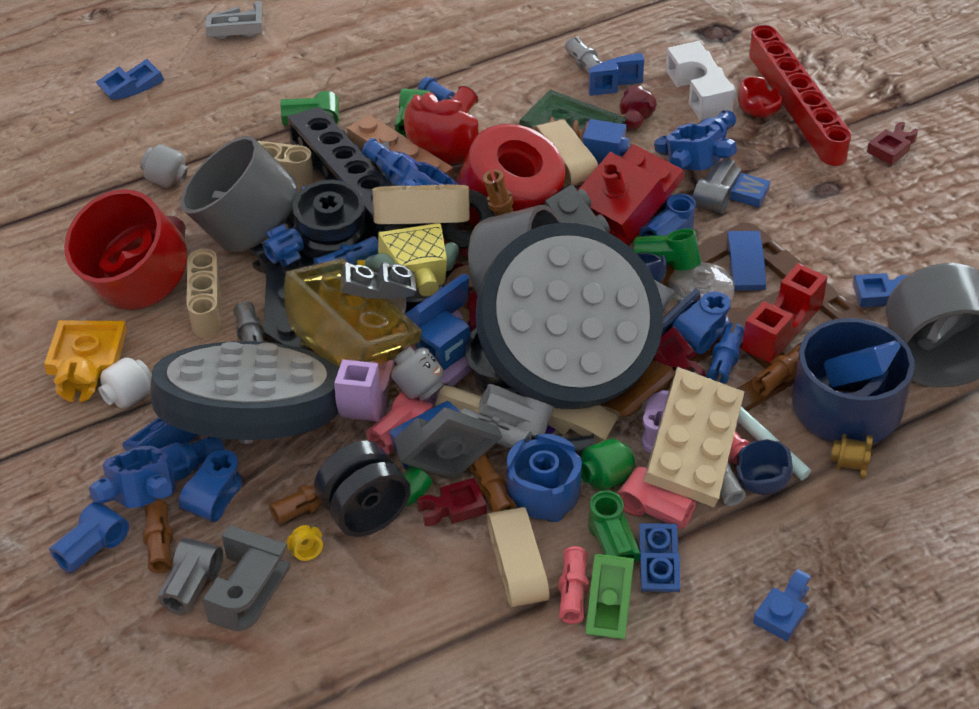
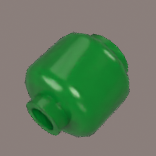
M615 438L590 445L583 450L581 455V478L585 483H589L591 487L598 491H606L624 484L635 467V458L632 450L628 445Z

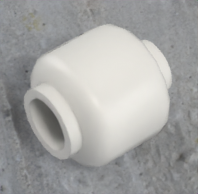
M122 358L101 373L102 386L99 387V393L107 404L111 405L114 403L120 408L127 409L149 395L152 374L141 360L137 359L135 361L132 358Z

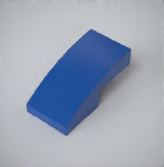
M636 53L620 56L590 68L589 96L618 93L619 85L643 83L645 60L643 54Z
M146 59L128 72H125L119 66L96 81V83L113 100L144 92L164 81L161 72Z
M728 231L727 246L730 257L729 273L732 289L766 290L765 263L760 231Z

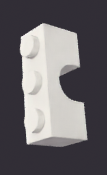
M700 41L667 48L666 72L676 87L690 85L688 104L700 121L716 117L723 110L725 112L727 110L733 112V103L737 97L735 86L727 80L722 68L716 65L710 52L705 50Z

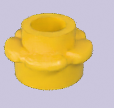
M309 525L299 526L288 536L286 541L287 548L291 550L292 556L299 560H312L322 551V533L317 527L310 528Z

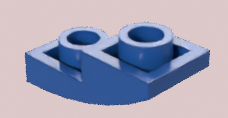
M639 523L641 591L680 592V556L678 553L677 524Z

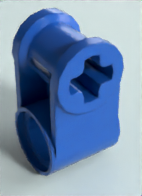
M708 292L686 312L680 314L673 323L672 328L675 326L699 355L703 354L722 336L725 325L729 323L726 314L730 310L731 301L724 293Z
M221 449L211 452L192 479L183 487L179 497L180 509L211 522H216L222 517L227 505L242 486L241 476L236 471L238 459L233 452Z

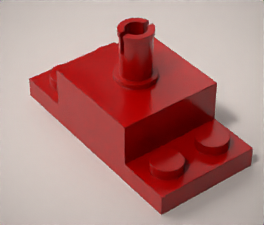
M632 144L622 158L609 152L578 190H585L590 197L592 205L589 208L594 215L598 216L601 214L606 219L610 227L608 233L629 246L639 234L640 229L648 223L684 179L685 175L683 169Z

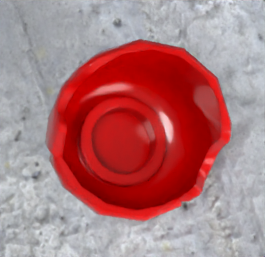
M750 76L742 79L738 90V103L745 113L758 118H766L775 115L780 110L783 98L779 94L778 87L774 88V90L768 89L766 79L763 77Z

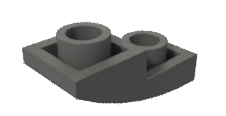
M345 262L340 272L341 292L375 299H397L414 296L416 292L414 272L403 265H391L382 262L378 272H374L364 265H352Z

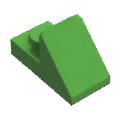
M603 554L594 555L585 634L625 639L631 599L633 558Z

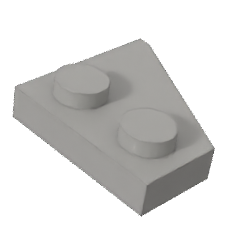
M262 1L253 2L254 9L240 12V8L235 7L224 12L206 15L205 28L207 37L224 39L230 35L252 37L257 35V33H262Z

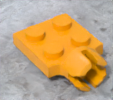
M58 321L44 367L46 375H55L53 381L56 384L55 390L62 399L74 402L77 392H81L80 403L91 398L96 390L101 373L120 359L127 334L126 321Z

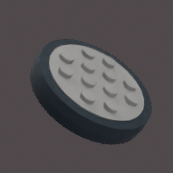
M553 223L534 228L510 242L491 262L481 282L477 298L476 326L480 344L486 358L495 372L508 386L524 397L541 401L554 408L582 409L597 406L616 398L631 388L642 377L651 364L660 344L663 329V308L659 290L651 272L642 259L627 244L612 234L589 225Z
M231 341L193 346L167 355L154 366L150 386L152 407L156 415L166 423L198 435L235 439L243 444H250L254 440L294 436L322 427L333 420L338 414L334 383L339 368L334 362L318 353L285 344Z

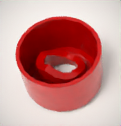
M499 124L483 130L475 137L456 181L459 185H466L469 187V190L480 192L488 198L489 195L483 182V175L490 170L492 179L495 181L493 169H499L504 173L507 190L512 193L514 200L512 205L513 211L545 205L547 199L560 192L565 181L566 169L559 150L543 134L523 125ZM469 207L468 222L475 227L479 223L480 217L476 209Z
M129 189L110 191L87 203L71 222L64 244L66 261L71 270L102 300L113 307L123 310L143 309L164 299L181 280L187 264V246L181 232L148 196Z

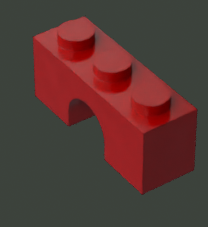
M798 263L781 281L780 291L774 305L763 301L746 319L742 350L772 364L771 361L783 352L823 306L828 276Z

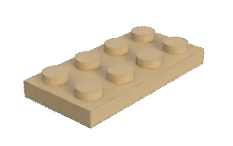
M677 367L672 378L643 481L714 507L719 499L744 391Z

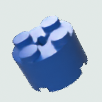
M537 434L536 439L525 442L524 438L511 448L507 457V491L517 508L525 507L529 517L545 519L549 522L562 520L565 514L574 508L580 497L582 465L581 458L575 452L574 445L567 439L557 435Z

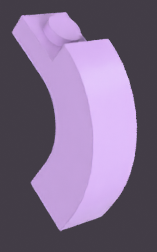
M360 357L359 361L342 359L334 383L336 405L342 418L379 422L384 417L389 404L388 392L392 382L391 371L395 367V361L370 357Z

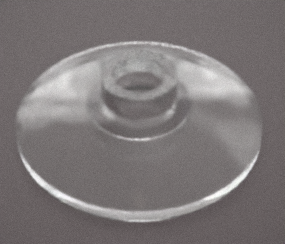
M701 262L699 266L690 270H675L670 276L669 288L675 292L672 297L677 302L681 301L695 288L700 290V299L706 293L715 291L726 294L731 300L735 291V283L732 276L723 268L711 263Z

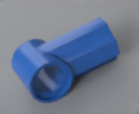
M680 193L670 196L667 200V208L640 229V236L668 235L678 229H693L696 203L694 198Z
M92 502L82 511L78 525L52 545L49 551L67 573L74 572L103 547L111 549L118 546L128 534L129 522L104 503Z

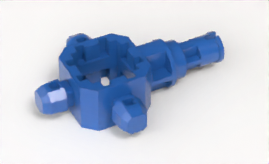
M723 110L718 116L706 118L700 124L689 123L681 125L669 135L657 138L654 142L655 151L662 155H668L669 163L683 170L701 171L709 169L721 158H730L736 154V142L726 138L727 130L736 123V116L730 110H727V112Z
M370 138L363 146L362 155L381 166V170L386 174V178L396 186L459 185L457 181L437 167L426 162H417L404 152L391 151L375 138Z
M207 437L192 444L175 442L160 449L151 445L138 446L110 457L103 463L105 477L97 480L89 487L90 496L96 503L103 504L114 500L127 508L142 507L156 500L166 498L175 491V481L189 476L191 471L195 470L198 464L204 462L211 452L224 449L221 438Z

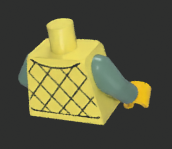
M440 223L379 232L378 254L372 255L366 260H358L357 265H364L374 272H378L382 262L391 265H403L414 272L416 289L419 290V293L422 296H431L438 291V285H442L445 282L446 272L452 270L454 264H456L459 247L452 242L444 245Z

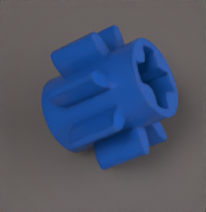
M282 224L266 232L268 240L263 242V249L272 263L275 264L280 261L282 267H285L301 259L298 252L304 249V244L295 228L287 230L285 225Z

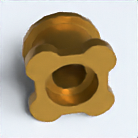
M847 434L842 435L841 441L834 440L830 461L837 462L836 470H840L841 467L860 470L859 478L865 479L870 462L873 436L867 435L866 442L848 439Z

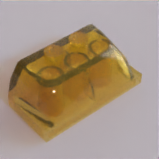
M344 258L286 271L285 308L289 326L321 358L338 366V368H340L342 359L378 363L379 369L394 359L405 346L420 342L422 330L388 299L365 298L341 292L340 272L345 262L348 263Z

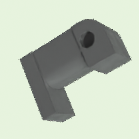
M229 525L222 535L226 558L237 562L238 565L228 580L217 577L203 598L208 622L229 630L243 631L252 627L258 621L262 611L291 566L290 562L281 560L288 549L287 544ZM244 610L247 611L245 615L241 617L237 616L238 612H242Z

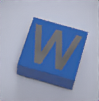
M741 173L731 190L730 199L760 207L770 189L771 181Z

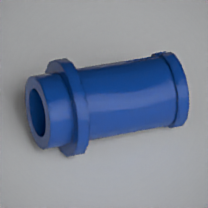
M433 77L423 78L418 85L419 90L432 91L439 102L452 99L455 95V92L438 84L437 79Z

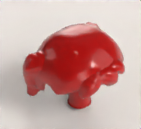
M466 86L458 87V91L452 99L440 102L434 93L431 92L425 93L422 97L415 94L406 105L404 112V128L407 139L450 166L463 164L471 143L479 134L478 120L468 113L478 103V96L471 88Z

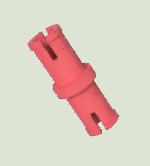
M571 546L564 550L563 573L558 581V589L561 592L559 618H562V621L565 623L577 624L584 619V598L589 590V580L586 577L588 552H585V549L582 547Z

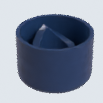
M842 318L827 321L816 326L804 337L799 350L792 391V405L797 418L811 433L830 443H833L834 440L841 441L843 434H847L848 439L866 442L867 435L873 436L872 444L885 439L896 430L904 414L915 368L911 349L894 331L868 320ZM895 340L896 342L899 341L901 347L883 375L831 387L824 367L826 360ZM836 390H848V391H852V392H854V393H848V392H842V393H841V392H837Z

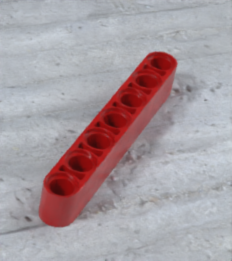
M770 25L755 26L752 29L749 50L751 60L766 79L771 89L774 90V88L778 87L779 94L783 98V106L820 159L832 166L844 164L848 157L851 131L778 31Z

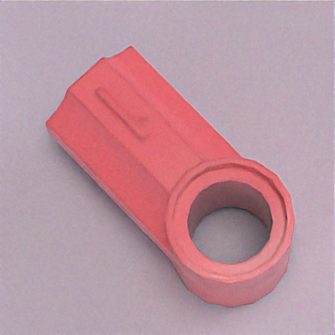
M401 392L394 400L391 411L366 431L367 439L378 443L387 454H390L395 447L389 431L435 406L426 400L421 401L419 398L409 399Z
M637 467L634 469L617 493L623 500V511L633 516H641L647 513L668 524H677L678 529H684L695 510L696 501L644 482L647 468Z

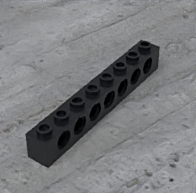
M321 107L287 116L290 142L293 145H300L310 149L313 169L322 180L347 182L356 187L362 194L365 208L366 232L370 236H375L378 240L379 232L428 225V223H374L372 189L391 186L385 175L374 167L371 159L362 155L359 146L356 143L353 144L345 130H341L336 125L333 117L328 116Z

